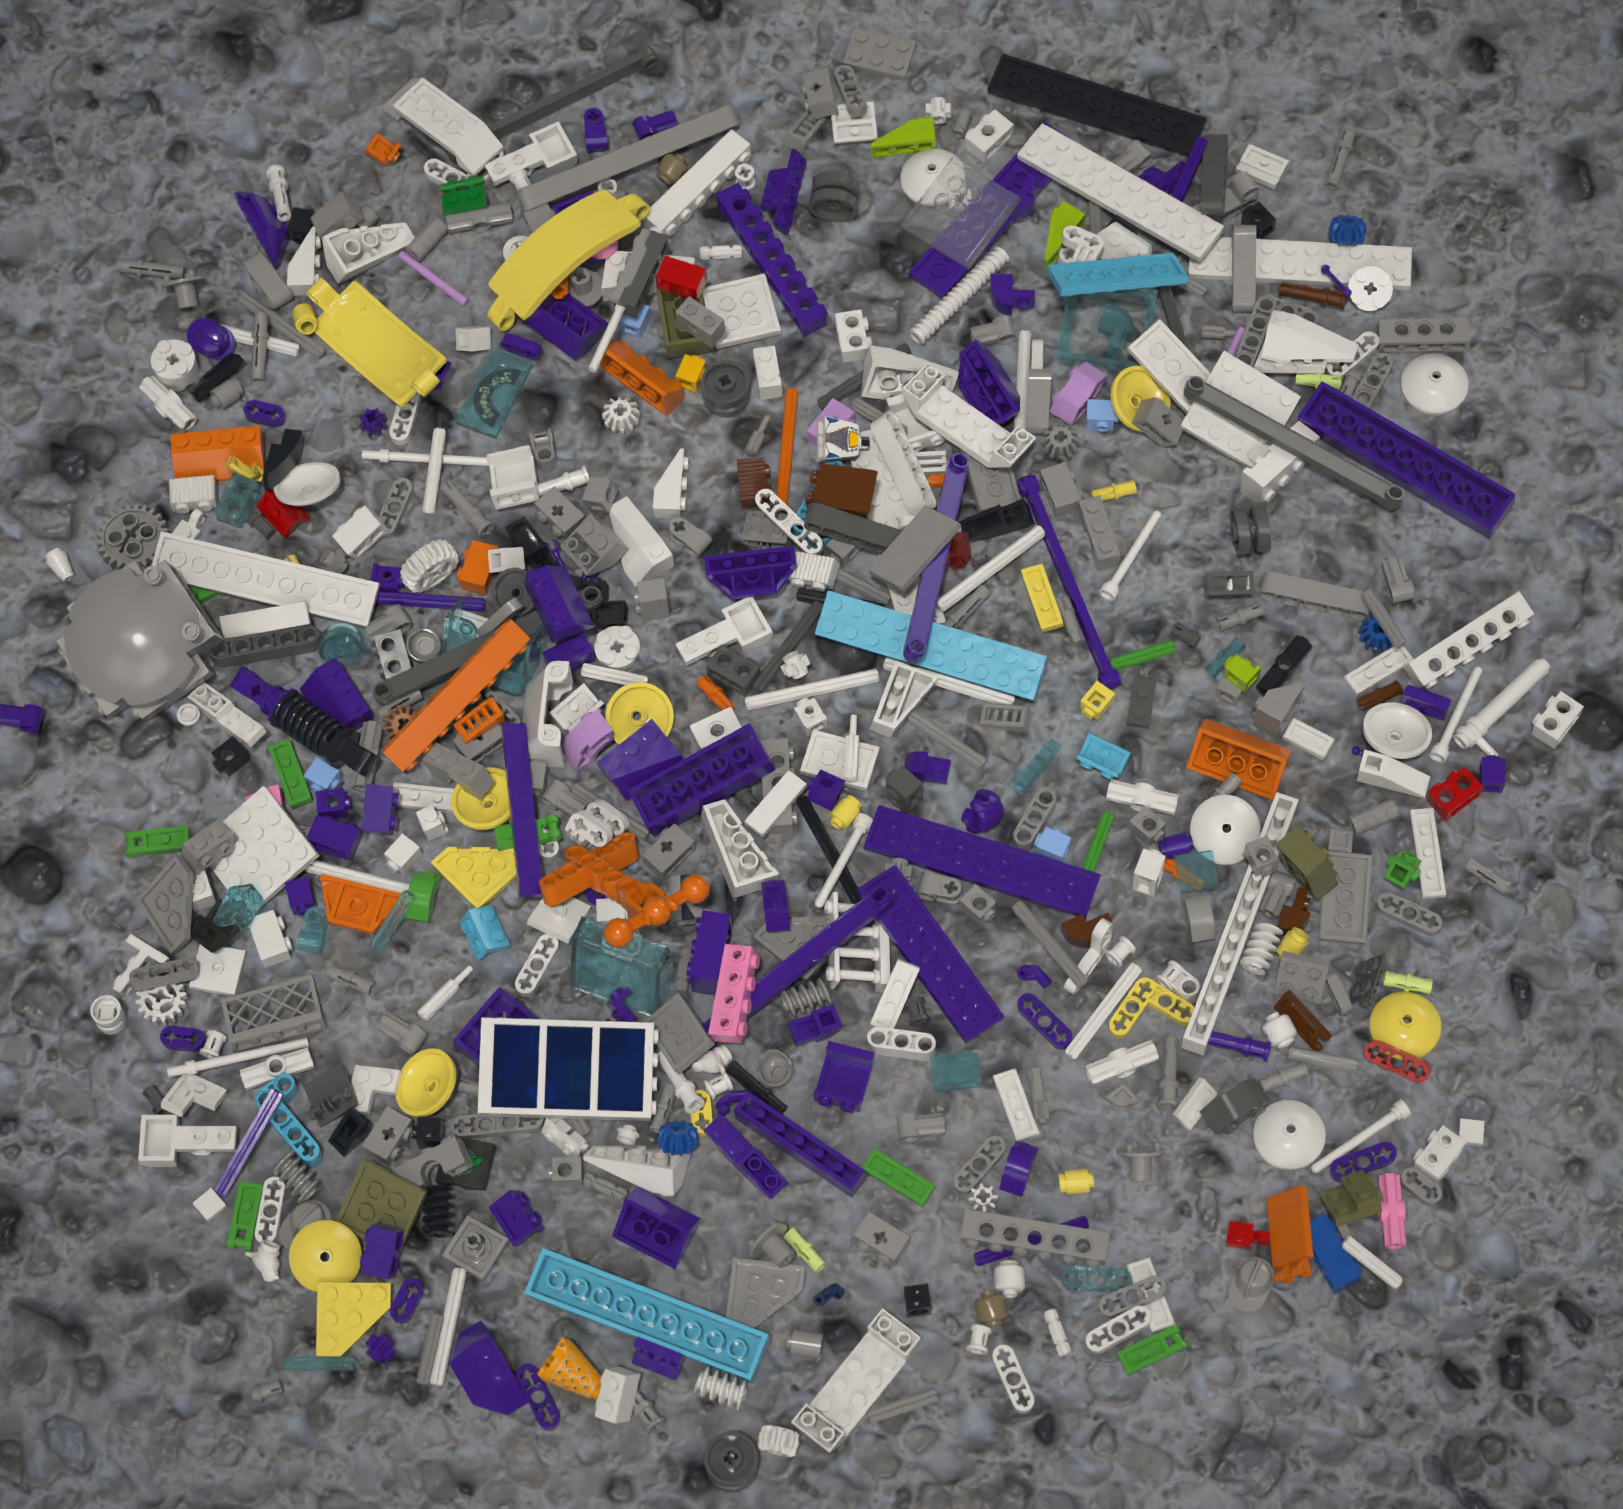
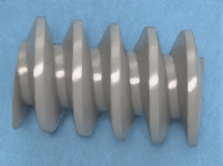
M817 978L816 986L812 981H808L807 989L803 984H799L798 992L792 986L789 988V995L785 990L780 993L782 1007L787 1019L789 1011L794 1017L797 1016V1009L806 1014V1006H809L814 1011L815 1003H818L821 1008H824L825 1000L830 1006L833 1005L827 984L820 978Z
M291 1150L275 1164L276 1167L273 1170V1174H281L280 1182L288 1181L285 1188L287 1190L294 1188L291 1193L293 1197L301 1195L298 1199L300 1204L311 1200L324 1186L317 1189L316 1186L320 1180H310L313 1172L305 1174L304 1171L307 1165L298 1166L301 1158L292 1159L291 1157L295 1151Z

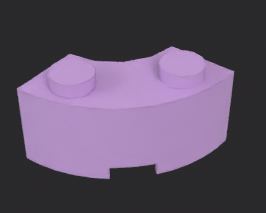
M1084 362L1079 367L1075 366L1069 375L1070 379L1067 384L1052 397L1051 403L1053 404L1049 412L1072 426L1086 411L1084 405L1091 397L1095 399L1108 375L1088 362Z
M598 709L593 713L587 712L580 719L581 722L562 739V753L565 754L575 772L594 762L598 753L614 740L613 730Z

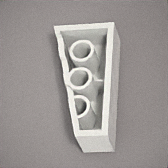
M1298 421L1290 428L1319 444L1320 436L1302 422ZM1272 444L1264 458L1259 456L1254 460V465L1251 469L1246 467L1242 471L1239 491L1254 503H1269L1276 495L1275 491L1280 486L1282 488L1286 486L1291 478L1290 476L1294 471L1299 472L1304 466L1305 461Z
M726 800L704 805L701 819L732 897L736 898L762 890L761 882L778 880L779 873L768 862L764 852L760 851L751 834L747 833L741 825L742 822Z

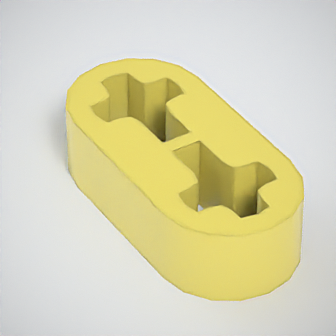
M697 1090L698 1096H701L707 1102L704 1103L703 1110L691 1113V1123L697 1128L698 1136L704 1137L707 1135L700 1129V1126L696 1125L700 1124V1116H704L705 1123L708 1125L713 1121L711 1099L706 1091Z

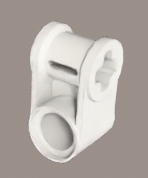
M1170 960L1164 972L1155 977L1156 982L1187 1002L1195 1003L1200 994L1199 981L1185 971L1177 962ZM1192 987L1195 991L1193 993H1186L1183 989Z

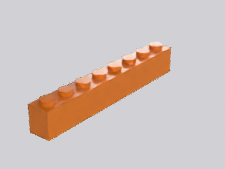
M507 618L380 752L400 771L412 769L417 763L416 758L421 753L425 754L432 748L433 744L431 742L437 736L442 737L449 730V723L453 719L457 721L465 713L464 708L469 703L473 704L480 698L481 694L479 692L485 686L487 688L490 687L497 680L496 674L501 669L505 671L513 663L511 659L517 653L520 655L528 648L529 644L527 642L531 638L516 623Z

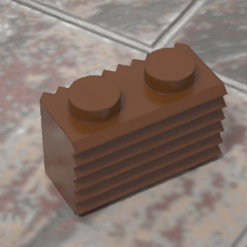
M764 457L737 460L741 506L743 509L758 507L755 501L758 491L762 489L772 491L771 484H766V478L770 477L769 464H764ZM763 496L761 498L762 504L765 502L768 504V498Z

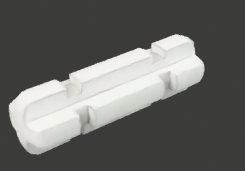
M730 245L712 246V248H709V246L700 247V258L702 260L709 259V257H713V259L730 258V256L741 258L743 255L742 245H733V247H730Z
M1047 1310L1044 1312V1318L1046 1323H1049L1048 1328L1054 1345H1057L1058 1356H1066L1071 1353L1069 1343L1066 1342L1067 1338L1061 1321H1058L1057 1310Z

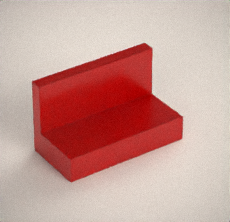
M274 489L265 491L256 506L283 537L290 536L297 523L310 521L311 519L301 506H291L279 501L275 496Z

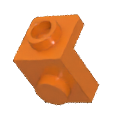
M376 133L367 145L364 153L385 167L390 161L392 163L396 161L401 153L398 151L401 144L397 142L394 145Z

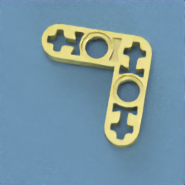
M1141 978L1134 984L1111 1018L1109 1032L1114 1038H1125L1147 1006H1150L1181 1026H1188L1195 1007L1152 979ZM1148 985L1150 993L1146 991L1140 1000L1138 996L1141 993V987ZM1166 996L1171 999L1172 1004L1169 1007H1162L1159 1005L1158 1000ZM1135 1003L1138 1005L1139 1010L1134 1014L1128 1013L1125 1008L1126 1005ZM1176 1003H1178V1004H1179V1005H1178V1010L1175 1009V1012L1172 1013V1011H1173L1174 1008H1175ZM1186 1010L1190 1011V1012H1189V1016H1190V1017L1186 1016L1184 1019L1181 1018V1012H1180V1011H1182V1012H1185ZM1124 1016L1126 1018L1123 1026L1125 1030L1120 1029L1116 1031L1115 1024L1119 1025Z

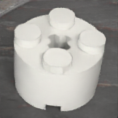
M162 340L157 344L151 355V366L157 380L168 390L172 389L173 391H182L186 389V386L193 384L198 378L199 366L191 345L181 340Z

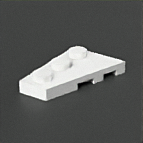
M1262 346L1254 369L1261 373H1325L1329 362L1324 361V359H1312V363H1304V359L1291 360V363H1281L1261 359Z

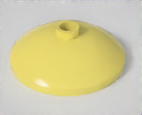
M1142 366L1128 367L1118 373L1113 380L1110 393L1113 409L1117 417L1133 430L1143 432L1132 423L1141 400L1156 397L1163 400L1164 404L1170 408V396Z
M644 682L629 683L619 688L609 699L605 710V720L613 730L614 741L617 744L622 743L651 719L667 737L672 729L674 720L672 704L667 695L658 687ZM634 712L640 713L638 720L633 719Z
M485 768L494 783L481 799L464 792L459 784L456 785L451 797V807L455 817L461 824L471 829L487 830L503 824L510 818L506 771L502 769Z
M1395 992L1385 996L1376 1004L1370 1016L1369 1030L1372 1040H1381L1421 1058L1431 1052L1436 1046L1441 1034V1020L1434 1005L1423 996L1412 992ZM1403 1018H1409L1411 1023H1404ZM1387 1050L1386 1055L1388 1056L1391 1051ZM1393 1055L1391 1057L1397 1060L1404 1061L1403 1057L1400 1055Z
M432 1048L418 1052L401 1069L402 1078L398 1094L395 1096L399 1107L408 1115L425 1117L435 1113L448 1101L456 1083V1067L453 1059L439 1049Z
M320 1220L308 1224L294 1237L289 1250L290 1268L300 1284L309 1290L317 1292V1282L351 1283L359 1272L362 1250L358 1238L347 1226L337 1221ZM323 1252H327L330 1256L326 1262L320 1258Z

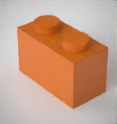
M472 540L470 547H467L464 552V565L459 567L456 579L459 580L462 590L487 596L494 573L489 571L488 550L499 549L498 546Z

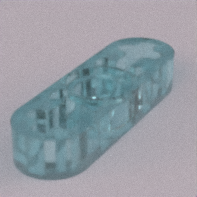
M1050 739L1016 778L1011 789L1020 796L1024 795L1057 756L1061 745Z
M1070 1266L1062 1272L1061 1283L1069 1291L1115 1292L1131 1285L1132 1275L1123 1268ZM1070 1273H1074L1075 1278H1083V1273H1087L1086 1285H1082L1083 1280L1078 1279L1075 1280L1074 1284H1070V1281L1065 1278H1068ZM1095 1273L1100 1274L1104 1281L1101 1285L1095 1286L1090 1282V1276ZM1107 1274H1111L1110 1279L1116 1280L1119 1275H1123L1124 1280H1128L1124 1282L1123 1286H1119L1118 1281H1111L1110 1286H1106L1108 1281Z

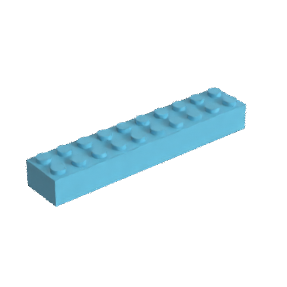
M828 590L815 635L910 663L904 658L903 649L911 615ZM932 622L924 656L920 661L910 664L1036 702L1049 658L1045 655Z
M544 1248L541 1250L524 1292L530 1299L634 1339L640 1337L682 1353L686 1359L704 1366H710V1368L715 1370L718 1369L720 1372L728 1373V1375L733 1377L736 1376L738 1379L746 1380V1382L751 1384L754 1383L771 1339L767 1333Z

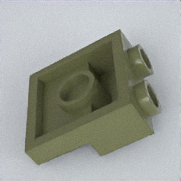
M1363 1170L1340 1177V1186L1332 1187L1319 1193L1320 1201L1337 1227L1383 1212L1381 1201H1384L1382 1191L1379 1187L1375 1188L1372 1175H1366Z

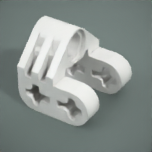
M1077 226L1065 227L1061 240L1066 247L1062 248L1059 252L1058 264L1098 260L1103 250V239Z
M597 799L590 803L586 810L574 813L564 830L566 837L588 849L592 844L597 847L606 845L612 840L613 835L617 836L626 832L630 824L626 815L606 801Z

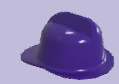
M198 318L188 327L187 341L196 352L216 361L222 360L227 354L233 352L235 338L232 332L221 324L208 318Z

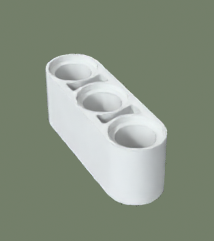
M874 1027L867 1035L868 1049L871 1052H875L876 1055L928 1061L936 1053V1041L928 1033ZM876 1037H880L884 1040V1042L881 1044H874L872 1040ZM900 1040L908 1043L905 1047H898L896 1045ZM926 1043L929 1044L931 1048L927 1051L921 1050L919 1046L921 1044Z

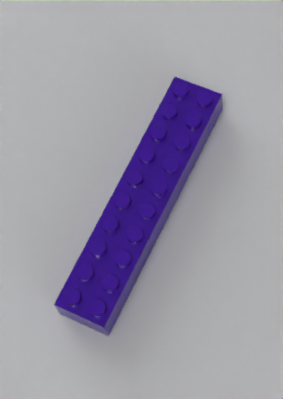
M1321 381L1298 415V421L1319 435L1320 440L1489 539L1492 538L1515 503L1516 494L1323 381Z

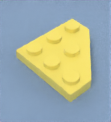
M447 847L431 861L432 867L474 908L485 907L517 878L514 849L498 851V849H490V847H471V849Z
M317 1282L316 1357H341L390 1308L391 1283Z

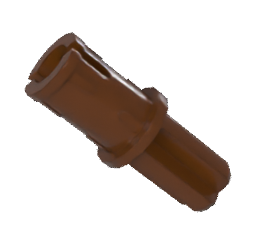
M1397 680L1381 688L1375 687L1374 691L1357 698L1358 706L1361 710H1365L1379 703H1385L1386 700L1402 694L1403 689Z

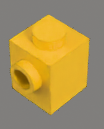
M684 355L675 376L676 380L683 386V389L698 393L701 386V376L707 368L706 361L697 355Z

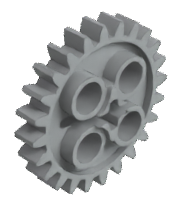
M135 503L134 508H130L129 504H126L125 510L118 506V513L115 514L109 511L111 518L103 517L105 525H98L101 531L96 533L98 552L100 556H103L102 558L105 563L109 562L111 568L117 565L119 570L135 560L146 569L148 563L152 564L161 532L169 533L168 528H166V521L163 520L160 513L156 515L154 508L148 511L146 504L141 509L138 503ZM130 522H135L132 526H126ZM148 533H153L150 537H144ZM121 539L120 542L113 543L114 540ZM134 550H139L136 554H130Z

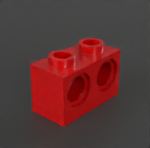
M1466 767L1460 771L1456 769L1447 776L1445 782L1442 784L1437 783L1429 790L1427 802L1446 822L1480 797L1483 785ZM1464 783L1468 788L1462 789L1457 784ZM1446 796L1450 801L1443 802L1439 797Z

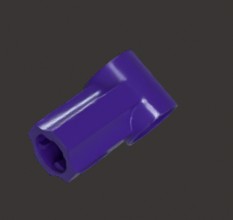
M670 110L653 117L648 115L639 116L633 120L632 125L638 139L641 140L676 126L678 122L674 111Z
M0 704V725L18 727L20 730L28 733H38L44 709L33 704H25L24 707Z

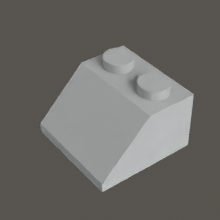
M1297 683L1270 689L1264 697L1260 696L1254 706L1256 708L1253 713L1255 718L1254 727L1278 740L1301 704L1304 685Z

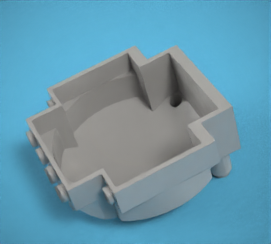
M134 560L124 568L105 574L93 581L81 592L76 601L67 606L70 611L68 617L72 623L65 628V636L57 640L60 646L58 651L67 662L65 664L67 671L72 676L75 675L80 681L77 685L82 693L95 698L97 701L95 707L102 716L106 715L113 718L127 707L132 706L130 709L137 719L141 717V719L148 721L214 675L202 656L223 642L224 639L175 566L166 560H163L156 566H149L145 570L140 563Z

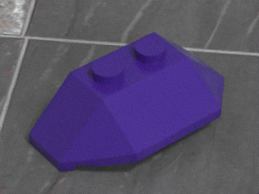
M235 192L234 195L239 208L274 269H279L289 244L286 222L278 220L275 204L271 205L266 197L251 192Z
M974 340L959 354L958 386L972 407L995 423L1004 424L1020 411V395L1000 361L979 340Z
M794 545L704 557L706 578L731 599L778 594L797 568Z
M479 1321L460 1332L449 1364L472 1405L506 1416L527 1405L528 1401L483 1323Z

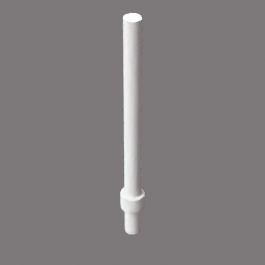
M380 449V451L362 450V459H373L389 463V461L429 463L430 454L390 452V449ZM443 455L442 464L489 466L487 457Z
M303 1038L197 1062L194 1060L186 1061L184 1065L166 1069L168 1078L182 1074L189 1076L205 1069L309 1047L308 1039Z

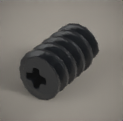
M431 1185L426 1187L425 1189L428 1190V1193L423 1202L426 1205L423 1208V1213L425 1214L423 1217V1223L425 1224L422 1227L423 1232L433 1238L453 1236V1232L446 1230V1228L453 1226L452 1222L446 1221V1219L453 1217V1213L447 1212V1209L454 1208L453 1204L447 1202V1200L454 1198V1195L447 1193L453 1187L447 1185Z

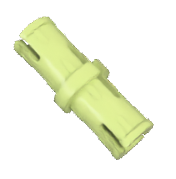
M1320 372L1297 373L1295 385L1310 386L1317 389L1321 381L1340 391L1342 376L1326 375Z
M1385 971L1383 986L1400 988L1405 992L1411 990L1430 994L1433 979L1412 976L1411 973H1406L1405 975Z
M795 1227L784 1235L783 1238L797 1252V1257L799 1259L802 1258L815 1274L826 1266L827 1263L813 1249L814 1245L811 1242H807Z

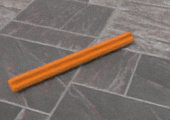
M788 388L786 390L776 495L787 506L798 390L795 388Z

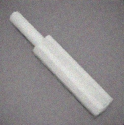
M855 714L850 716L849 736H846L843 775L845 782L857 781L859 735H856L857 715Z
M468 965L454 980L450 978L417 1011L418 1016L427 1022L460 989L459 984L473 971L472 966Z

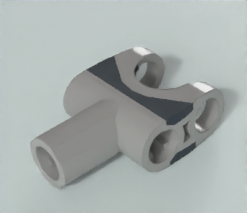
M689 875L669 877L668 891H664L666 897L679 891L681 882ZM703 876L709 883V887L712 888V879ZM685 902L678 906L677 911L672 912L669 923L672 926L696 925L697 917L701 918L703 910H712L702 909V907Z

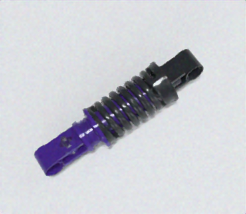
M244 666L240 667L231 682V688L260 705L261 712L268 715V721L271 726L281 729L282 732L288 734L292 739L301 743L317 756H320L331 767H337L345 763L360 775L367 776L378 756L357 744L358 732L354 728L346 727L337 718L326 713L325 710L320 709L319 706L299 694L296 689L285 690L279 685L273 687Z

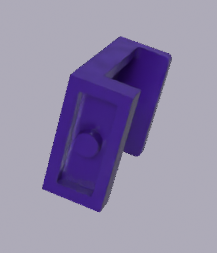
M828 1041L817 1088L814 1089L813 1093L814 1101H817V1104L824 1107H830L831 1105L840 1107V1110L847 1113L860 1112L875 1062V1052Z

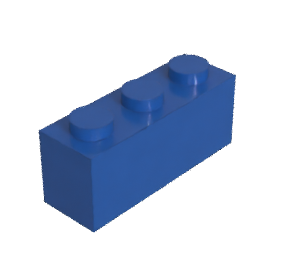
M1323 1213L1310 1220L1313 1260L1333 1294L1335 1295L1360 1282L1362 1268L1356 1259L1352 1260L1350 1254L1342 1248L1341 1243L1344 1239H1340L1336 1232L1338 1228L1332 1218L1328 1219L1327 1215Z

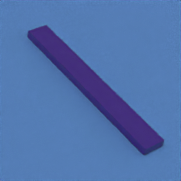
M503 723L501 731L519 898L542 897L539 885L542 876L525 723Z

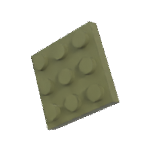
M367 1158L363 1159L336 1221L347 1226L356 1236L364 1240L367 1229L376 1223L405 1229L402 1251L428 1190Z

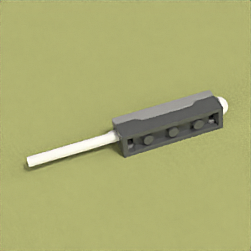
M651 227L649 230L643 228L640 235H637L634 239L632 253H628L626 256L625 268L619 272L616 288H612L609 294L608 301L611 302V310L614 314L588 367V370L591 372H596L622 315L637 319L669 248L668 236L664 235L659 227Z

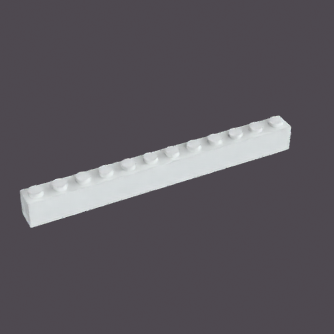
M1276 792L1259 838L1268 836L1279 858L1280 853L1276 843L1288 834L1299 800ZM1265 856L1257 857L1260 861L1268 860ZM1250 865L1248 866L1185 1031L1181 1048L1204 1056L1272 874L1255 877Z

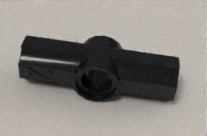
M1296 635L1283 653L1276 657L1275 663L1256 685V689L1261 695L1265 696L1270 689L1282 687L1287 680L1292 678L1294 671L1313 648L1308 639ZM1284 664L1289 666L1290 668L1285 670L1281 669L1279 666Z

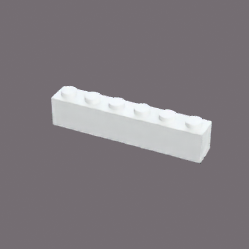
M731 129L650 207L648 216L643 219L644 227L648 230L651 227H659L664 235L672 236L682 222L688 221L692 213L698 207H702L712 193L718 192L722 184L735 175L737 166L748 163L752 156L751 144Z

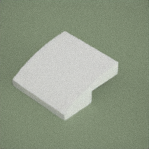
M866 102L867 110L861 116L850 115L845 104L837 105L839 113L831 115L834 144L874 141L878 139L874 102Z

